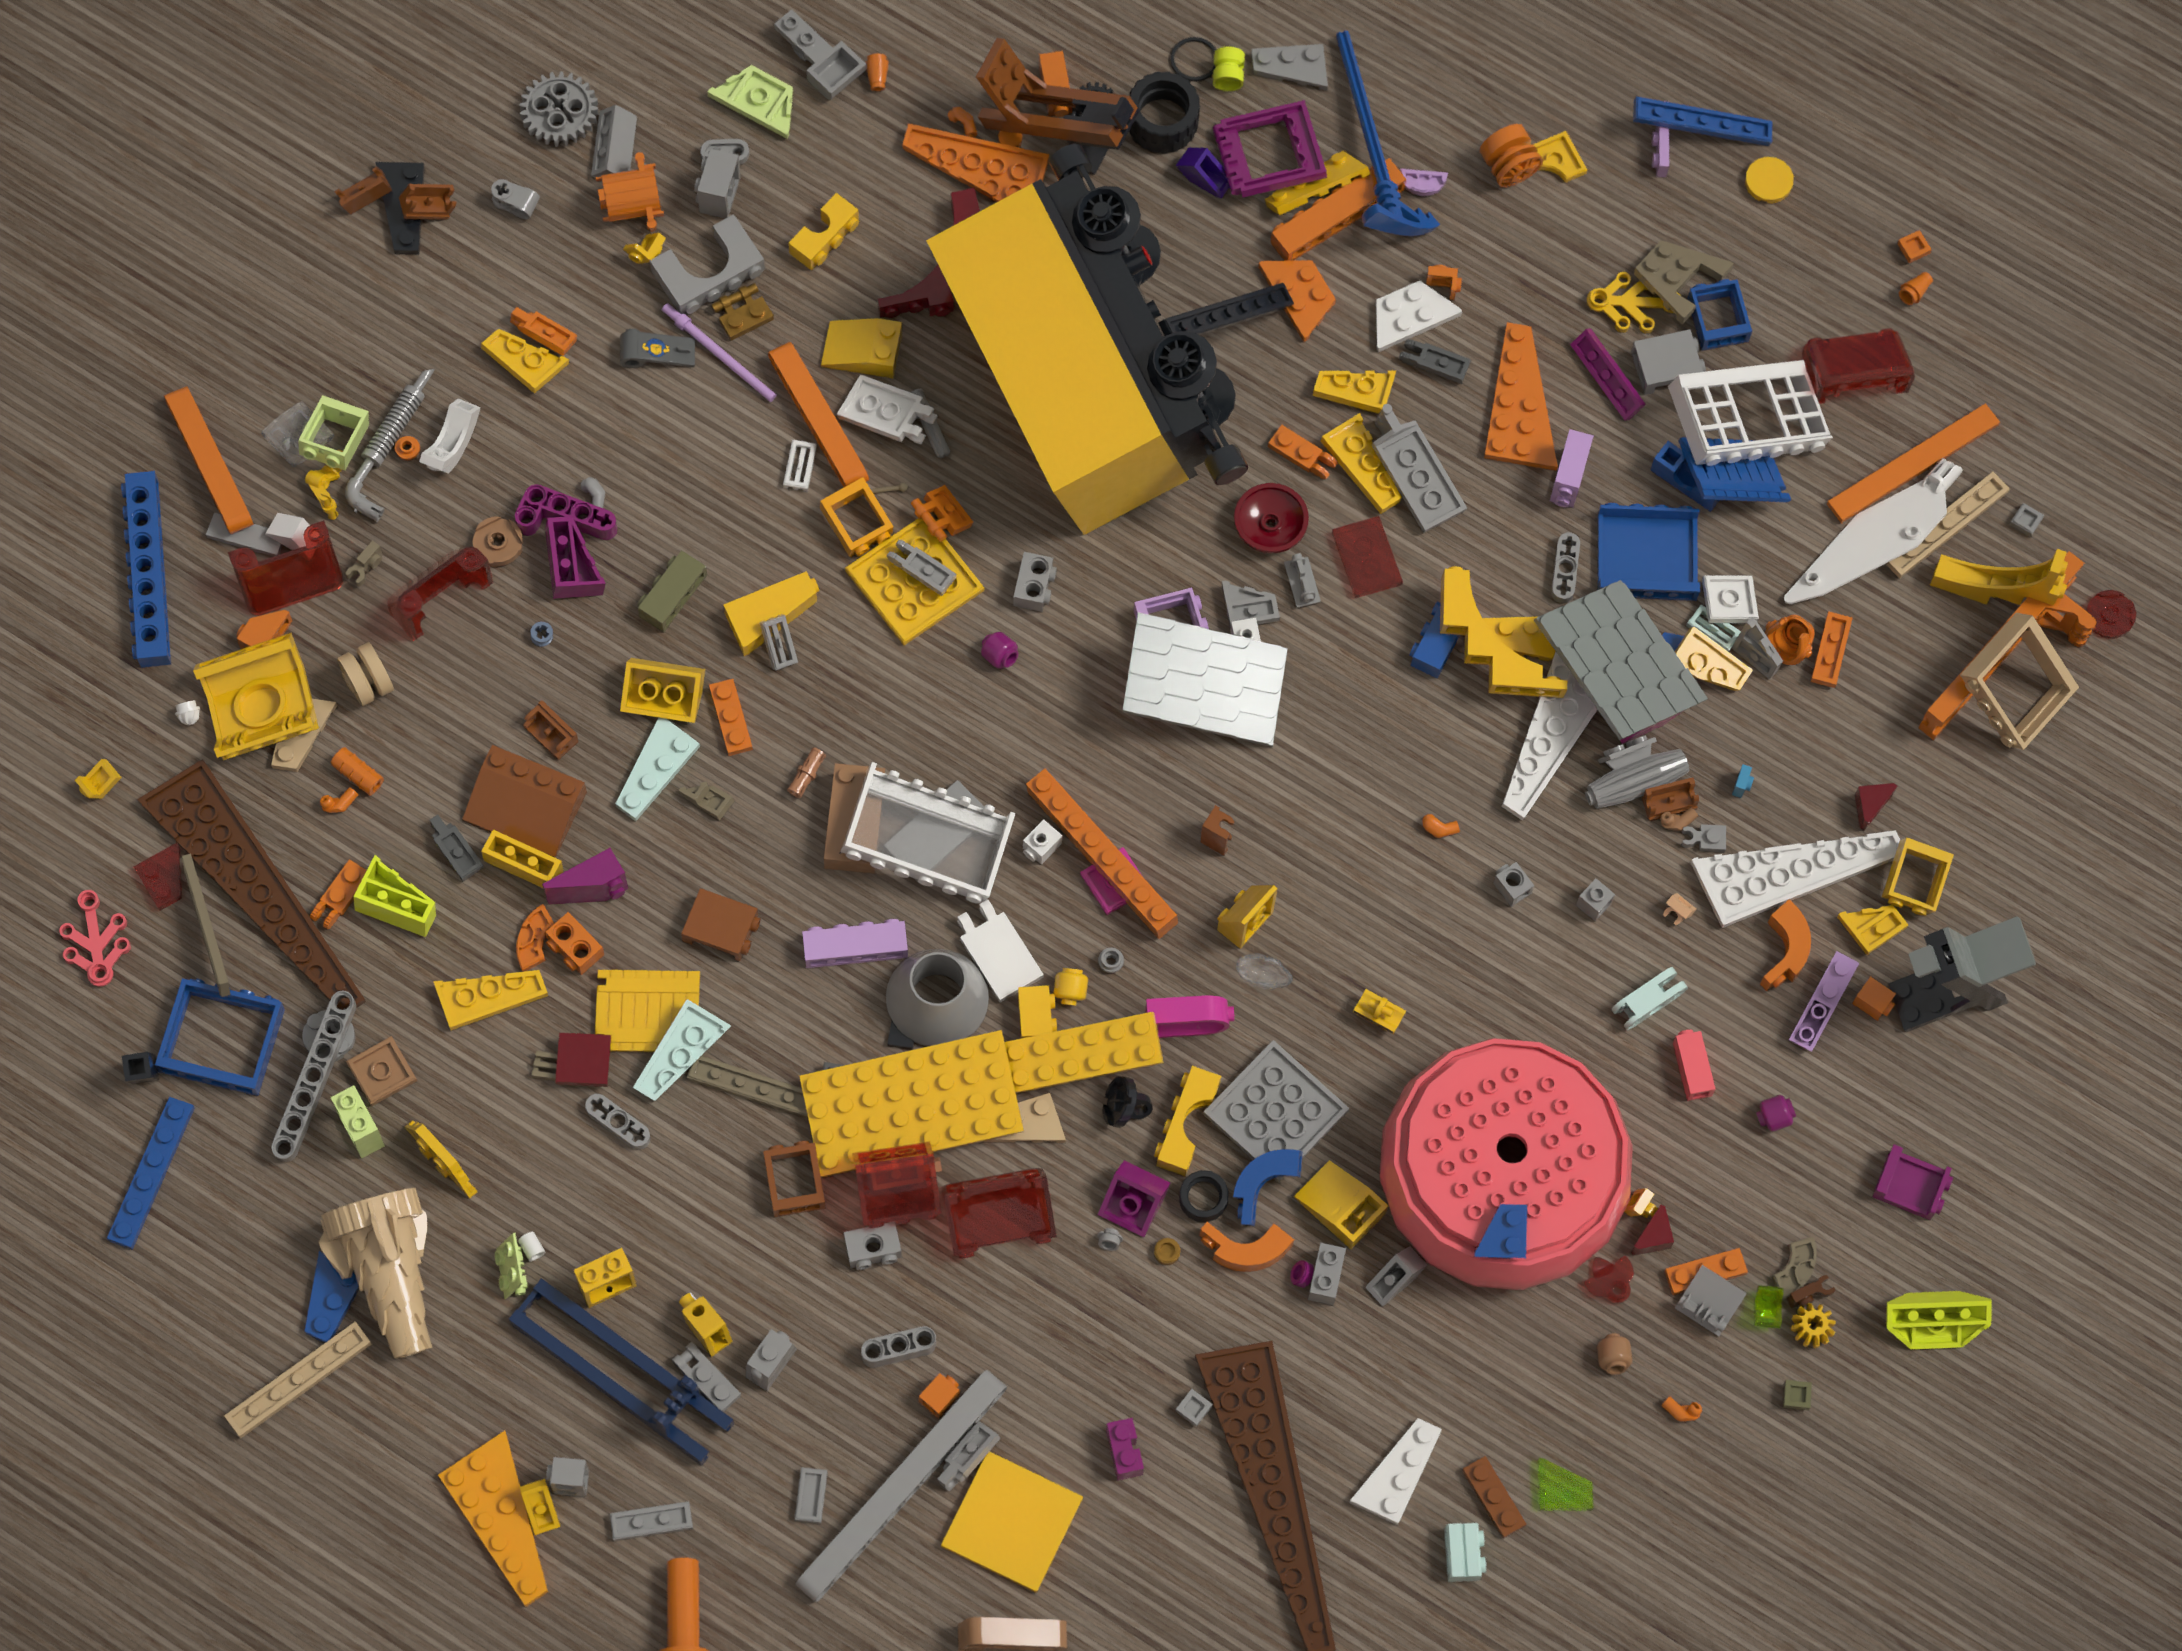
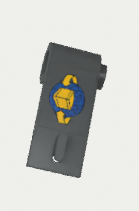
M627 329L620 335V364L626 368H639L646 362L694 367L695 339Z

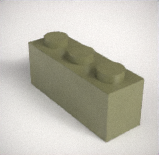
M682 550L677 557L674 555L669 560L665 573L656 577L652 584V590L648 595L644 594L637 605L639 617L662 632L666 631L707 576L706 565Z

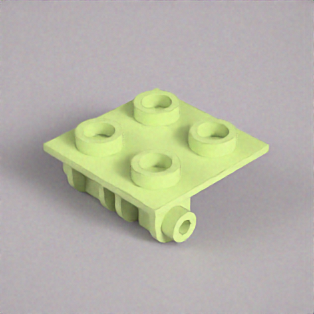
M512 1233L495 1252V1262L500 1269L499 1287L503 1291L504 1299H507L514 1292L516 1296L525 1295L526 1289H528L526 1275H524L525 1270L521 1269L524 1266V1262H522V1248L518 1246L515 1233Z

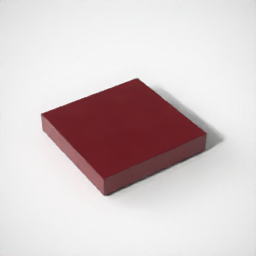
M559 1033L555 1083L557 1085L608 1087L611 1035Z

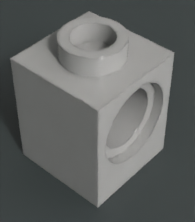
M1517 862L1511 866L1505 864L1496 871L1497 875L1493 884L1511 907L1532 894L1534 884ZM1515 879L1519 885L1510 886L1506 880Z
M1595 878L1579 896L1576 906L1596 922L1612 904L1615 894Z

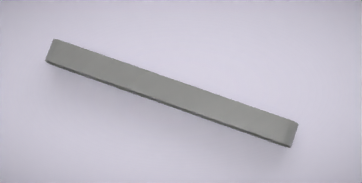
M985 1370L808 1567L795 1585L815 1603L818 1602L941 1465L975 1424L1006 1391L1007 1386L990 1371Z

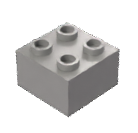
M710 148L708 157L704 156L702 160V177H698L695 183L694 191L697 192L696 203H699L700 213L726 219L729 217L741 177L739 155Z

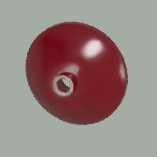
M1264 483L1250 488L1239 499L1234 513V524L1240 538L1249 547L1271 554L1281 553L1296 546L1304 537L1309 522L1308 509L1302 497L1290 487L1278 483ZM1272 522L1275 526L1268 527L1266 524Z

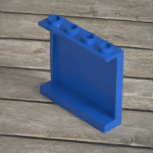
M1606 503L1600 505L1598 511L1597 590L1621 580L1627 585L1635 598L1697 601L1700 593L1697 518L1700 509H1693L1691 506L1668 508L1666 505L1644 507L1642 504L1620 506L1617 503Z

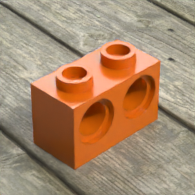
M569 912L545 932L548 940L546 942L547 946L555 954L560 952L565 958L563 961L571 971L577 970L582 975L604 956L603 947ZM563 932L571 934L567 940H560L558 936ZM579 950H586L588 952L584 958H578L575 954Z

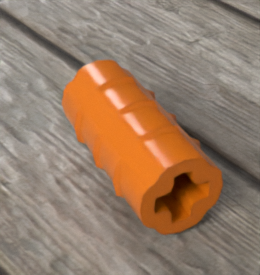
M346 747L341 748L331 760V765L340 774L346 776L368 795H373L384 781V778L375 769L368 766L365 761L359 759L356 754H353Z

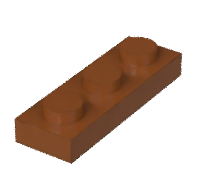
M1486 1456L1463 1468L1462 1472L1503 1539L1527 1525Z

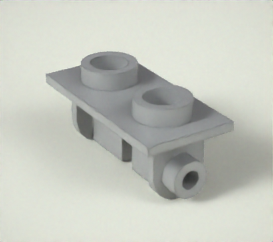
M1300 553L1294 554L1292 556L1293 560L1284 562L1296 607L1320 603L1321 600L1309 558L1302 557Z

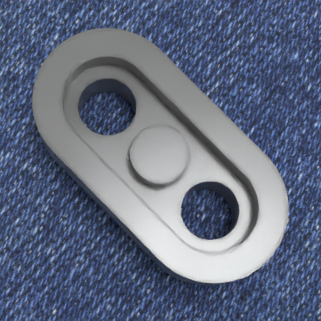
M741 139L708 140L701 146L702 160L704 156L708 157L710 148L733 154L740 152L739 165L745 163L749 158V146Z

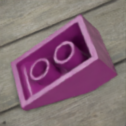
M611 848L602 851L542 884L546 901L549 905L601 902L611 898L614 900L623 896L628 889L625 872Z

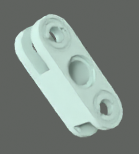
M1673 967L1666 969L1613 1006L1611 1010L1614 1014L1624 1011L1629 1017V1020L1624 1024L1626 1030L1632 1029L1674 1001L1688 989L1684 981H1681L1667 991L1664 990L1663 986L1677 975Z

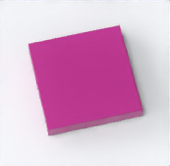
M1124 847L1120 848L1119 851L1139 872ZM1094 865L1080 872L1081 877L1106 915L1127 904L1115 891L1114 887L1108 883L1106 878L1097 871Z

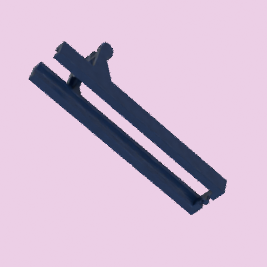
M541 1278L518 1310L516 1309L509 1318L510 1324L702 1466L708 1459L707 1454L709 1451L674 1426L672 1422L687 1403L726 1432H729L732 1428L734 1420L699 1394L697 1383L690 1377L685 1375L679 1380ZM543 1296L672 1391L670 1397L674 1401L667 1398L663 1402L668 1408L665 1414L651 1409L528 1318L525 1311L533 1305L534 1299L538 1301Z

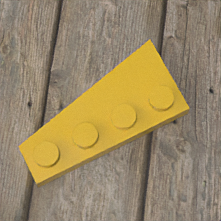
M1359 413L1323 435L1320 441L1378 512L1382 514L1398 504L1402 497L1373 449V438L1369 430H1366L1363 418Z
M540 970L507 973L503 976L494 977L488 975L476 979L461 978L448 982L433 981L450 1030L548 996Z

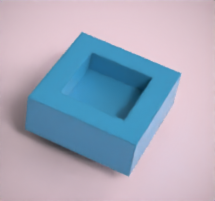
M1742 764L1732 793L1733 796L1742 798L1745 790L1750 791L1754 777L1750 776L1752 767Z

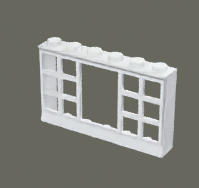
M1804 360L1681 374L1668 386L1696 465L1707 464V466H1713L1719 462L1728 461V463H1735L1741 459L1748 458L1750 461L1764 456L1775 458L1788 453L1797 455L1803 451L1815 453L1823 450L1825 445L1833 438L1830 436L1829 429L1806 372ZM1784 379L1789 393L1775 395L1770 380ZM1764 381L1784 437L1749 441L1729 385ZM1722 386L1727 401L1714 402L1709 387ZM1702 388L1707 403L1694 405L1689 390ZM1791 399L1796 414L1783 415L1778 401ZM1730 407L1735 422L1721 423L1716 408ZM1710 409L1715 424L1701 426L1696 411ZM1799 420L1804 435L1791 436L1785 421ZM1737 427L1742 442L1729 444L1724 429ZM1718 430L1723 445L1709 446L1704 431Z

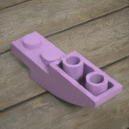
M1836 951L1789 1038L1791 1042L1812 1052L1859 965L1857 961Z

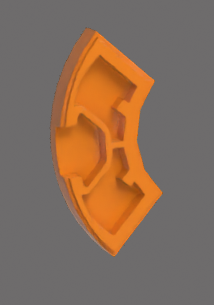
M544 904L537 907L527 916L518 935L516 953L522 972L528 971L546 961L543 954V944L546 939L545 932L555 923Z

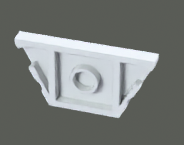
M1421 281L1376 300V350L1379 353L1406 339L1408 340L1461 316L1462 310Z

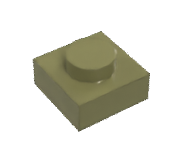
M1785 1380L1783 1408L1810 1410L1812 1382Z

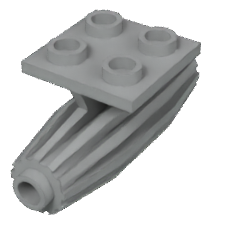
M1646 735L1627 742V748H1624L1622 744L1603 752L1605 757L1597 760L1599 764L1605 762L1613 770L1587 786L1588 790L1585 791L1586 800L1590 806L1594 805L1595 808H1602L1626 803L1644 796L1645 789L1672 783L1688 773L1689 764L1681 749L1651 755V744L1657 742L1655 737L1647 739Z

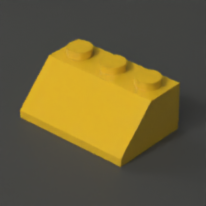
M630 658L626 662L620 711L695 723L703 691L705 669Z

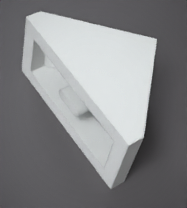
M277 513L265 533L268 537L307 559H310L321 540L320 535L304 518Z

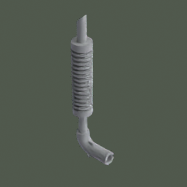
M434 369L423 371L413 386H405L400 397H398L362 452L361 457L365 461L354 478L351 477L345 488V497L349 505L354 508V512L358 511L375 522L380 520L379 516L382 517L385 508L369 501L365 495L360 493L363 487L362 482L373 466H381L386 455L392 449L391 447L394 446L399 435H401L425 398L421 391L435 371Z

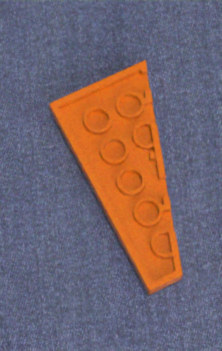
M909 123L903 141V149L996 202L1040 179L1043 181L1049 161V154Z
M1507 322L1484 458L1557 471L1558 465L1531 326Z

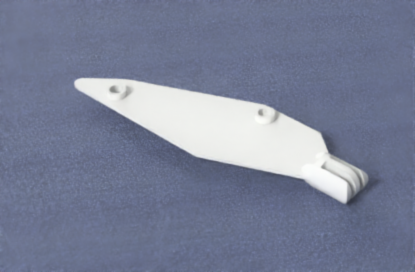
M1942 458L1924 480L1858 513L1786 593L1784 601L1787 604H1793L1823 596L1917 548L1947 514L1945 492L1961 475L1963 469Z

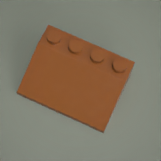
M492 745L481 766L462 820L489 832H492V830L498 831L556 858L587 794L585 782Z

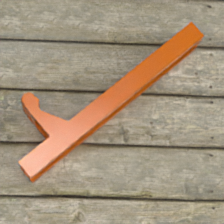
M2070 551L2067 552L2064 561L2068 562L2063 582L2067 584L2066 591L2077 578L2075 575L2085 564ZM2065 594L2062 599L2058 598L2054 606L2027 597L2011 615V617L2015 613L2032 615L2040 627L2065 632L2068 635V641L2079 648L2086 644L2087 639L2090 637L2089 635L2092 634L2091 632L2095 629L2097 623L2091 614ZM2058 612L2065 613L2064 617L2061 616ZM2021 636L1982 678L1984 682L1991 677L2022 642ZM1961 673L1927 710L1923 721L1918 727L1932 740L1937 738L1974 696L1966 689V683L1960 676Z

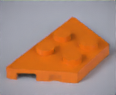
M1312 260L1259 262L1258 267L1269 286L1280 283L1285 284L1294 305L1284 310L1303 342L1307 341L1312 331L1322 322L1325 314L1331 310L1336 302L1325 280Z

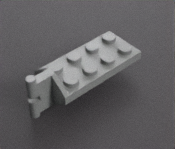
M1390 404L1383 405L1375 421V426L1379 428L1383 436L1374 441L1372 447L1423 533L1465 512L1467 506L1417 422L1411 421L1400 424L1392 411V406Z

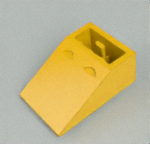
M1330 1160L1294 1196L1298 1202L1350 1250L1380 1221L1388 1209V1205L1369 1187Z

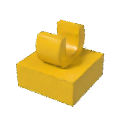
M1647 1188L1635 1190L1624 1212L1630 1217L1640 1215L1648 1218L1649 1215L1653 1217L1658 1209L1650 1202L1654 1194Z

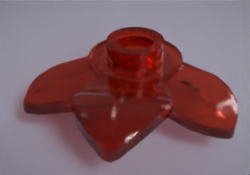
M1623 1256L1613 1265L1603 1258L1596 1257L1592 1267L1594 1277L1585 1281L1588 1291L1597 1297H1607L1613 1303L1626 1301L1631 1293L1629 1283L1634 1276V1269L1630 1260ZM1619 1287L1622 1293L1619 1295L1615 1294L1613 1288Z

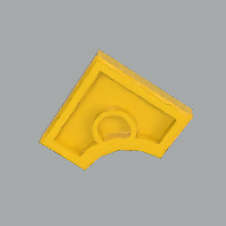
M1566 131L1533 144L1543 158V164L1538 171H1551L1559 175L1565 183L1587 174L1588 170Z

